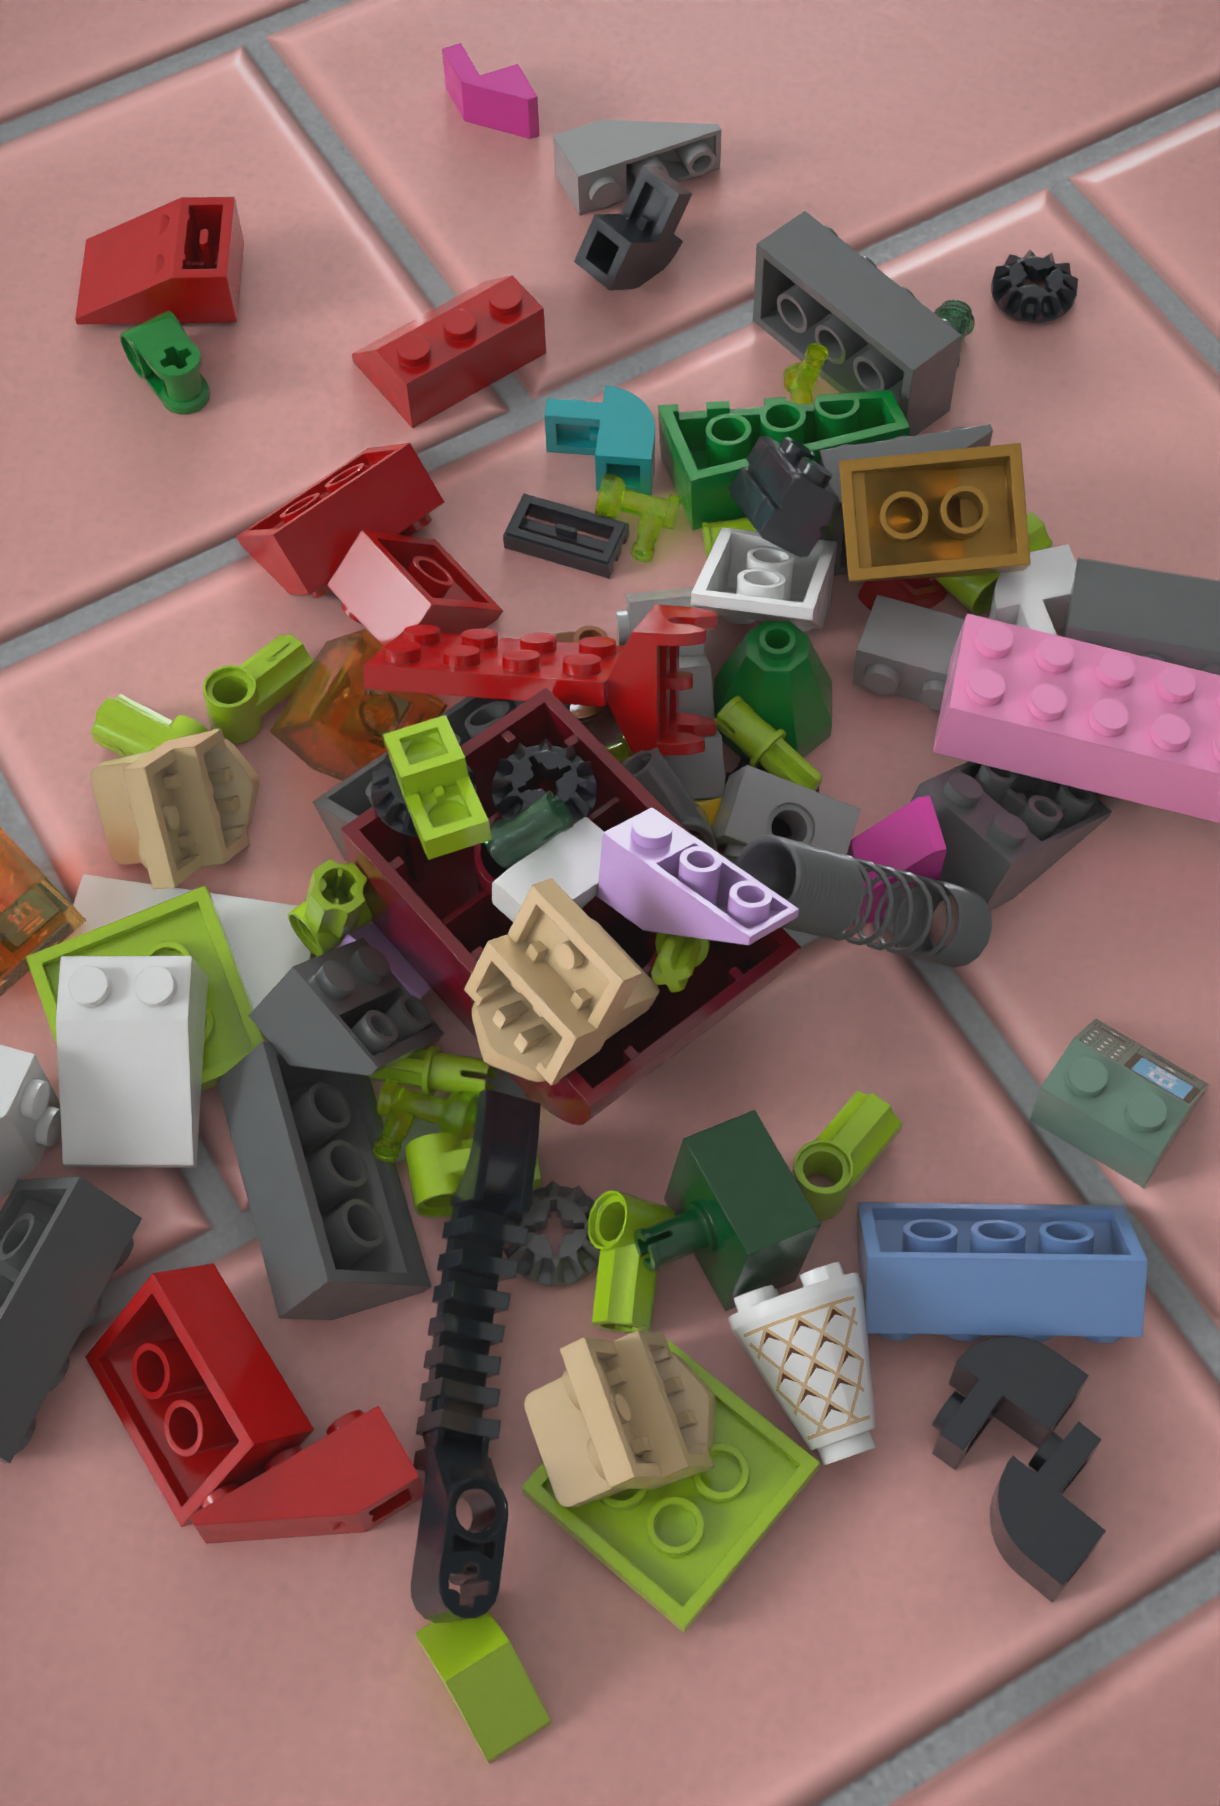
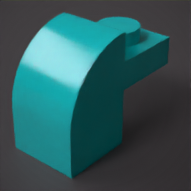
M605 385L603 403L579 399L547 398L544 414L546 452L595 456L596 491L651 496L655 472V422L650 409L639 397L624 389Z

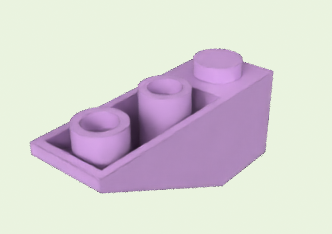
M650 808L603 832L597 897L643 931L750 945L798 917L799 909L654 808Z

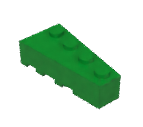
M891 390L822 394L816 396L814 404H797L792 401H786V397L764 398V407L730 409L729 401L706 402V411L679 412L678 404L658 405L661 457L692 530L702 528L703 522L729 521L746 517L731 497L728 488L740 468L748 467L749 463L746 459L759 437L768 436L779 443L783 441L785 436L793 438L809 448L815 454L812 460L819 463L820 450L832 449L845 444L858 445L891 440L899 436H910V426Z

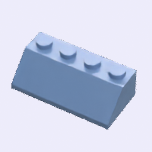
M857 1202L859 1277L863 1285L867 1334H878L890 1340H907L916 1334L946 1335L959 1341H975L983 1338L984 1335H1010L1028 1338L1037 1342L1048 1341L1053 1336H1081L1097 1343H1113L1122 1337H1143L1148 1260L1123 1205Z

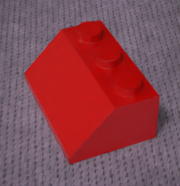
M513 275L484 281L352 353V359L411 428H414L546 354L544 308Z
M411 443L367 448L238 534L236 538L241 546L289 594H312L313 598H318L332 591L327 585L362 530L390 534L401 533L406 536L412 535L427 526L432 521L429 513L445 502Z
M214 1263L152 1273L85 1356L181 1527L193 1524L189 1516L203 1509L201 1504L209 1494L230 1483H239L242 1486L266 1472L264 1467L271 1458L290 1447L300 1446L314 1431L313 1426Z

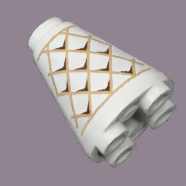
M839 1262L824 1265L799 1275L803 1287L780 1296L778 1290L774 1289L773 1285L742 1294L734 1298L738 1312L728 1317L733 1334L809 1450H818L823 1466L876 1447L870 1430L876 1428L863 1285L858 1273L844 1275Z

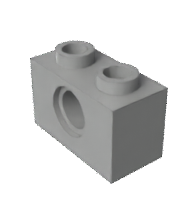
M746 765L729 775L712 826V832L717 848L724 850L723 857L733 864H736L744 848L758 837L772 834L771 825L774 818H779L786 822L791 830V840L847 855L861 809Z

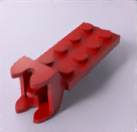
M655 605L632 631L625 646H616L614 639L601 636L586 637L579 640V643L557 642L555 635L543 632L527 633L520 636V639L498 638V632L492 629H469L463 631L461 635L440 634V628L434 625H412L404 628L403 632L390 643L384 645L383 649L363 665L364 689L527 701L547 687L562 704L605 707L608 703L632 753H637L641 750L647 751L657 747L661 754L666 756L698 754L705 751V738L700 736L715 735L716 721L702 715L679 712V691L693 688V674L679 671V646L705 643L706 629L717 628V613L695 607Z

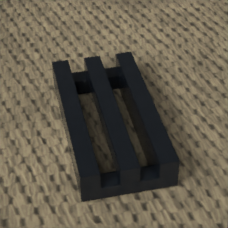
M524 493L503 534V543L506 549L610 579L614 571L613 563L614 561L618 562L622 553L621 546L626 544L629 538V523ZM527 516L540 519L546 522H550L556 525L554 527L551 525L527 519ZM577 531L609 539V541L606 542L589 536L578 534Z

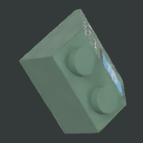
M1095 1019L1073 1038L1040 1087L1030 1120L1142 1188H1145L1206 1092L1209 1084Z

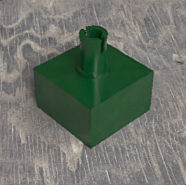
M753 1110L683 1138L664 1196L667 1206L674 1212L675 1216L647 1228L637 1229L634 1232V1242L639 1257L647 1253L650 1254L649 1258L644 1259L643 1264L651 1272L694 1253L726 1312L736 1307L734 1298L769 1285H773L774 1289H779L795 1282L821 1223L757 1112Z

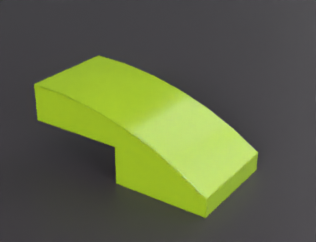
M446 715L383 734L384 743L398 784L428 860L492 840L489 820L471 783L465 756Z

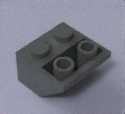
M364 938L293 966L248 1015L290 1066L371 1076L437 1042L445 1034L431 1018L427 1006L420 999L411 995L391 972L389 963L384 955L371 947Z

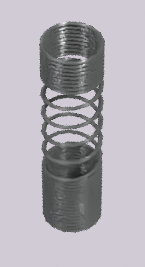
M772 834L758 837L747 845L735 864L799 909L798 917L781 926V928L824 938L827 937L837 941L845 939L848 943L855 945L866 944L873 949H886L894 954H906L908 957L949 967L968 965L981 955L989 942L992 930L991 911L985 899L975 890L921 875H914L911 872L899 869L895 870L893 867L874 864L871 861L859 858L854 859L846 854ZM874 871L878 876L870 880L867 872ZM894 876L898 881L891 885L887 877ZM863 879H864V881H865V883H866V887H865V888H864V886H863ZM882 880L886 887V892L880 898L875 912V933L870 937H866L863 934L862 928L871 912L873 901L872 886ZM914 882L916 885L910 889L907 883ZM902 885L906 894L899 903L894 918L895 938L890 942H886L882 934L891 919L894 904L892 891ZM867 894L866 910L860 921V908ZM952 895L957 905L958 923L955 934L949 943L942 948L950 934L952 925L951 901L948 898ZM888 897L886 917L881 927H879L880 912L884 901ZM944 901L947 911L946 929L940 942L933 947L930 940L933 913L939 903ZM855 919V927L850 932H846L845 929L851 926ZM856 933H858L860 939L854 938L853 936ZM878 938L879 943L873 942L875 939Z

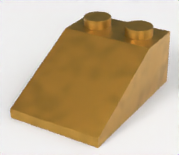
M1021 443L839 461L849 582L1024 571L1031 564Z

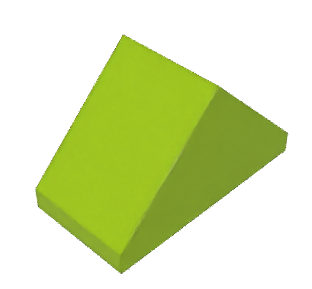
M489 1611L474 1619L449 1623L432 1622L415 1633L488 1764L551 1724V1720L511 1642Z

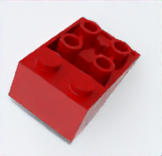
M181 197L86 239L75 316L77 325L141 324L166 311H171L180 323L237 322L244 239L235 197Z

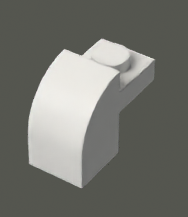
M1069 544L1030 552L1031 564L1024 571L1000 573L995 585L989 619L1057 635L1055 629L1064 628L1076 568V561Z

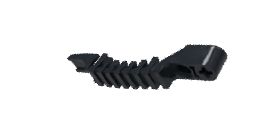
M489 1089L480 1091L469 1159L460 1184L451 1198L450 1206H453L451 1221L444 1222L442 1239L447 1240L446 1252L439 1254L437 1271L442 1272L441 1285L434 1287L432 1303L438 1304L436 1317L430 1318L428 1336L433 1337L432 1349L426 1351L423 1367L429 1369L428 1382L422 1384L420 1401L426 1402L425 1413L423 1416L418 1417L416 1435L423 1436L426 1448L415 1451L413 1466L416 1470L425 1471L426 1478L411 1578V1599L416 1610L425 1619L434 1623H449L478 1618L487 1613L494 1605L500 1587L509 1516L508 1501L499 1486L492 1460L488 1457L489 1442L499 1438L501 1421L482 1418L484 1410L497 1407L499 1402L500 1389L486 1387V1378L499 1375L502 1357L489 1356L490 1346L503 1343L505 1325L493 1324V1317L496 1313L508 1310L511 1293L499 1292L497 1287L500 1281L516 1278L518 1261L502 1258L503 1250L524 1246L527 1241L529 1228L508 1225L507 1221L508 1218L527 1213L530 1210L537 1158L541 1103ZM460 1496L469 1503L472 1510L473 1520L469 1530H466L459 1523L456 1516V1505ZM449 1580L452 1584L460 1586V1594L454 1589H449Z

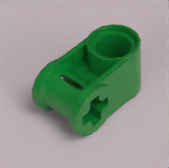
M166 311L120 333V342L131 366L138 376L148 383L166 409L176 414H191L199 411L207 404L210 399V389L207 381L199 372L202 364L201 353L187 336L180 322L171 311Z

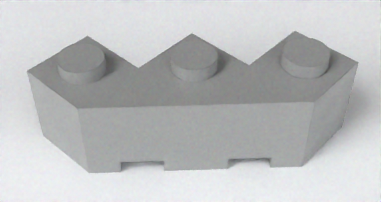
M694 587L625 594L626 610L616 611L619 646H625L632 631L655 605L694 607L691 605V593ZM704 643L692 646H679V671L693 674V688L679 691V712L715 719L711 665L704 654ZM716 729L715 735L700 736L705 738V751L702 753L681 756L663 755L693 800L723 796L726 785L722 736L718 729Z

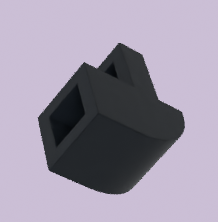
M642 166L622 213L594 215L574 262L610 291L629 290L640 287L666 268L683 243L674 233L692 193L657 166Z
M1003 1336L976 1344L967 1350L955 1363L949 1385L957 1391L949 1397L932 1423V1426L940 1431L932 1454L956 1470L994 1417L1039 1449L1050 1434L1054 1432L1076 1401L1089 1375L1051 1348L1028 1338Z
M1079 1421L1065 1439L1052 1432L1028 1463L1037 1473H1034L1015 1456H1012L999 1479L990 1505V1527L999 1553L1020 1577L1051 1602L1056 1599L1106 1532L1105 1529L1063 1496V1493L1091 1460L1102 1440Z

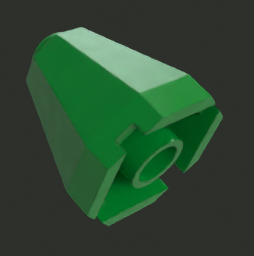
M764 620L746 634L715 676L713 690L715 718L718 717L717 714L738 695L776 731L783 729L787 733L784 741L804 758L831 736L832 680L809 637L791 621ZM719 730L722 742L740 758L743 756L750 760L741 748Z

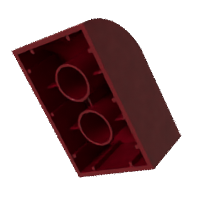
M547 687L460 746L467 765L475 773L476 794L489 820L492 840L428 860L419 837L401 834L387 826L377 815L374 806L341 828L348 863L354 862L367 878L363 895L371 911L372 922L476 1039L477 1035L472 1019V1007L475 1001L466 993L464 988L487 942L507 935L513 924V921L492 904V883L511 866L556 837L534 836L523 833L509 825L500 816L492 797V780L497 771L500 758L507 759L511 756L519 743L527 748L540 745L545 738L549 740L552 746L565 749L573 745L577 756L584 762L591 761L593 775L597 784V797L593 810L587 818L605 832L650 808H654L686 830ZM533 772V789L531 791L543 789L548 796L551 795L555 802H557L556 781H558V778L553 781H547L542 774L538 775L537 772ZM596 895L582 910L589 918L599 923L652 979L651 971L658 956L655 945L658 932L643 931ZM781 927L750 945L709 940L710 946L707 957L700 965L694 968L692 976L687 980L685 989L679 992H671L666 984L657 985L659 993L652 1006L645 1013L605 1040L599 1052L562 1077L558 1083L550 1085L547 1081L536 1083L509 1073L507 1074L533 1100L541 1103V1106L551 1114L567 1123L583 1125L792 967L799 958L801 946Z

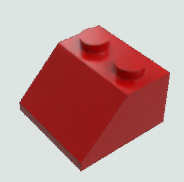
M362 530L327 585L343 602V611L354 621L363 624L377 640L376 647L379 651L408 626L434 625L440 628V634L461 635L463 631L469 629L486 628L498 620L503 612L499 605L438 541L430 538Z

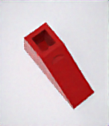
M378 1405L366 1413L362 1410H355L341 1416L327 1428V1436L305 1449H302L301 1446H294L283 1450L266 1463L264 1467L266 1472L242 1486L239 1483H230L218 1488L203 1500L201 1504L203 1509L189 1517L206 1544L364 1533L423 1498V1485L419 1474Z

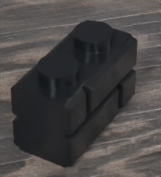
M768 436L759 437L746 459L749 463L748 467L740 468L728 490L731 493V497L763 539L800 558L808 557L822 536L819 530L820 527H827L842 504L839 496L828 485L833 475L826 468L813 461L812 459L815 454L795 439L785 436L783 441L779 443Z

